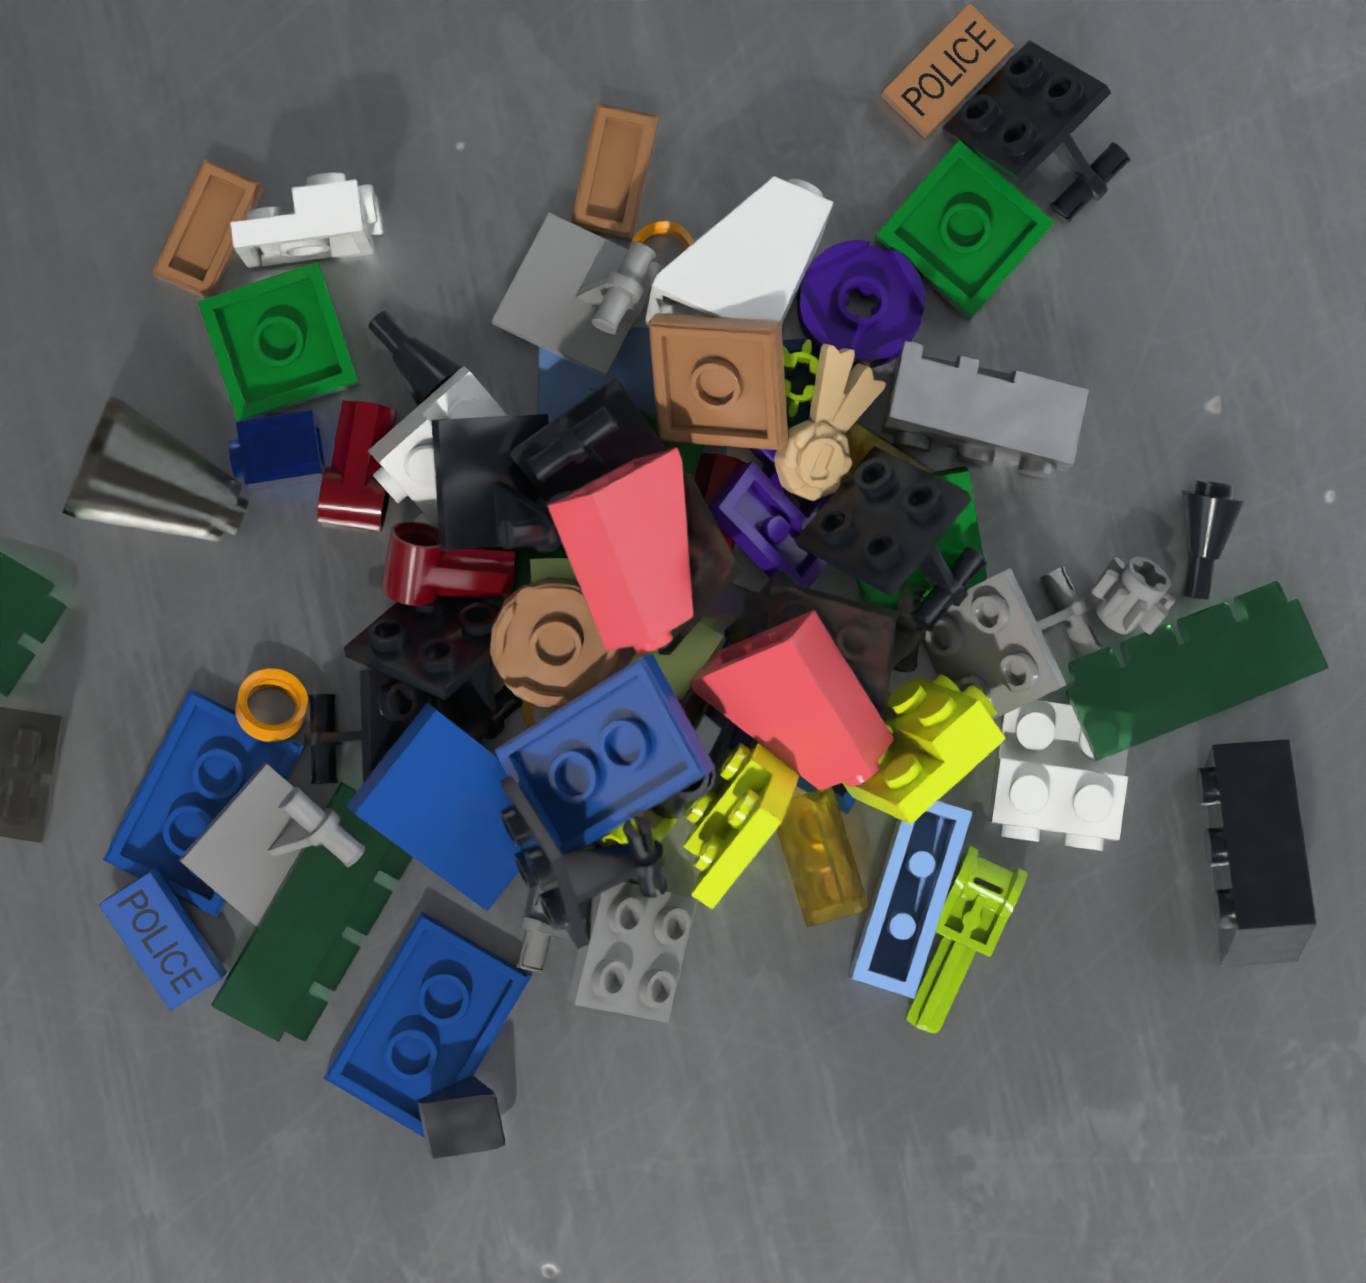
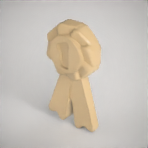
M823 343L820 350L809 420L788 429V442L782 450H777L774 458L781 486L788 492L812 501L835 493L842 485V481L853 463L845 433L886 386L885 382L873 378V372L868 366L857 364L850 373L855 357L854 350L847 348L837 350L835 346Z

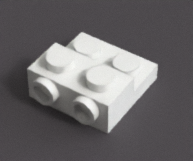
M324 173L308 177L306 179L307 186L292 188L295 214L285 215L284 208L264 207L246 212V220L230 222L233 247L249 270L375 254L372 236L383 234V223L378 196L375 197L373 185H359L356 179L346 181L345 174Z
M463 366L368 450L382 466L373 476L398 504L407 496L422 512L413 520L414 522L426 523L439 529L431 420L508 415L474 375Z
M1034 700L1002 715L1000 731L1006 739L997 747L987 822L1003 824L1001 837L1039 842L1041 830L1065 833L1064 846L1103 851L1104 839L1120 840L1128 776H1125L1133 714Z

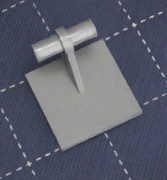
M548 213L492 319V324L607 378L651 293L652 284L657 274L662 271L663 266L652 261L655 259L656 253L642 243L632 242L628 250L552 213Z
M1065 566L1040 577L1057 612L1036 622L1011 568L967 589L968 596L961 605H952L931 632L921 628L912 619L938 675L943 674L948 677L961 692L970 685L981 690L996 709L997 714L992 719H996L1067 685L1041 631L1063 623L1078 653V658L1103 646L1086 614L1091 608L1086 598L1079 600L1065 571Z
M264 762L178 860L276 943L343 865L350 867L361 857L365 851V846L360 844L339 825L341 817L331 808L322 810L299 787L294 788Z
M623 882L591 898L585 923L590 944L579 948L566 1003L668 1023L698 900L694 897L668 891L661 895L658 889H655L656 898H647L641 894L640 885ZM539 886L536 887L529 917H522L520 928L526 930L516 967L543 973L550 937L573 940L565 927L557 930L551 927L539 902L538 895L543 893Z

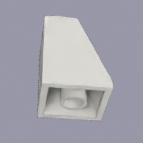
M773 176L657 274L651 287L645 325L649 327V321L656 313L774 320L781 321L783 327L800 285L820 245L833 202L823 198V193L808 182L799 179H789L786 182Z

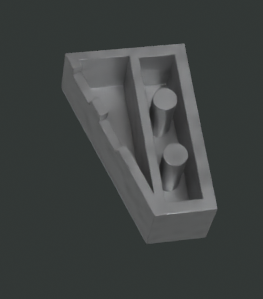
M909 341L904 342L896 359L881 433L894 436V446L917 452H930L932 444L957 449L956 459L988 466L993 465L994 457L1019 462L1018 472L1049 479L1055 478L1056 470L1066 472L1074 465L1089 392L1088 389L1017 370L1009 374L978 367L980 360L965 356H957L956 362L923 356L924 345Z

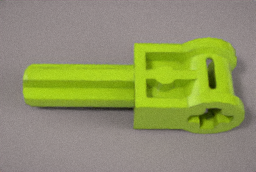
M972 845L966 848L953 874L935 931L942 936L917 988L915 998L912 999L906 1012V1020L909 1023L929 1033L937 1034L941 1030L976 952L991 957L1007 920L1020 897L1028 871L1021 868L1016 869L1014 872L980 857L978 848ZM978 877L1000 887V889L994 891L975 882L974 878Z

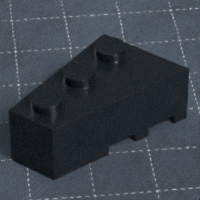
M1290 740L1212 745L1205 766L1197 768L1196 786L1200 806H1208L1209 828L1205 829V854L1208 866L1213 867V912L1218 929L1221 967L1297 962L1317 922Z

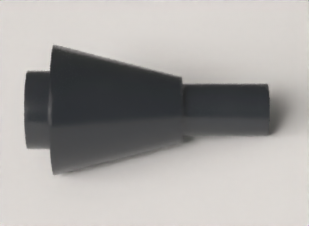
M382 311L377 314L368 325L373 334L393 354L392 359L417 407L462 368V366L416 337L411 338L388 311Z
M1196 480L1195 491H1182L1187 554L1190 555L1184 596L1209 600L1215 562L1220 559L1245 500L1233 498L1235 487L1233 485Z

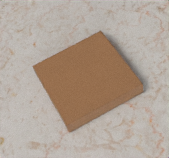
M656 313L649 321L657 429L660 440L782 450L788 442L781 321Z

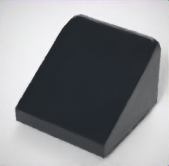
M471 1075L417 1100L428 1154L433 1159L490 1151L506 1145L496 1095L492 1089L475 1076Z

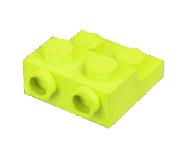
M943 674L938 675L932 682L918 677L915 681L901 685L890 694L887 699V706L879 712V715L894 737L893 742L878 761L881 765L879 771L859 785L848 787L845 781L842 784L852 798L912 824L1006 739L992 719L997 714L994 705L977 687L970 685L961 692Z
M753 740L748 747L740 742L733 749L719 772V775L725 779L716 786L714 791L711 789L685 816L693 825L683 847L696 855L693 866L700 870L691 896L711 909L715 907L782 823L800 776L756 740Z

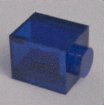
M312 410L236 422L238 439L228 440L231 468L234 478L244 477L245 485L253 492L322 481L326 463L319 418Z

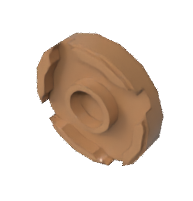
M547 577L521 586L503 602L493 622L490 654L499 675L505 680V685L516 696L539 707L562 708L613 675L619 664L620 649L606 651L578 581Z

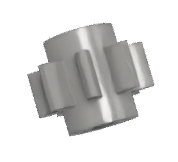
M1117 557L1113 558L1091 589V593L1100 598L1096 604V612L1100 620L1111 630L1123 635L1133 634L1139 626L1151 635L1168 615L1167 611L1175 602V598L1166 594L1170 588V579L1166 572L1158 564L1144 557H1133L1127 565Z

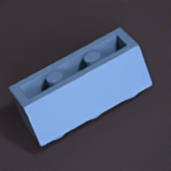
M936 801L912 824L897 818L848 977L903 996L915 998L971 820L972 811Z

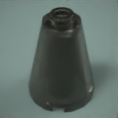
M110 396L90 440L62 513L78 520L219 542L224 532L236 535L247 510L249 500L239 496L242 483L125 401Z

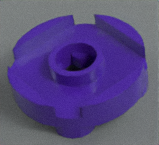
M863 240L841 242L819 254L809 267L797 296L798 321L806 339L811 340L812 347L818 353H820L823 343L835 346L837 350L843 348L854 350L855 357L851 370L857 364L875 368L897 359L904 342H912L920 329L926 300L923 282L915 267L904 255L891 248L887 252L880 247L869 246L870 241ZM857 291L862 298L874 297L877 304L870 311L871 317L861 318L858 314L852 315L846 307L851 301L850 292Z

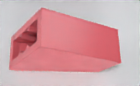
M677 448L633 459L547 505L606 651L630 646L634 647L636 654L656 650L673 640L670 633L672 629L693 617L682 459Z
M815 610L715 652L689 682L697 695L819 791L844 781L848 787H853L871 778L879 771L881 765L878 761L894 740L891 732Z

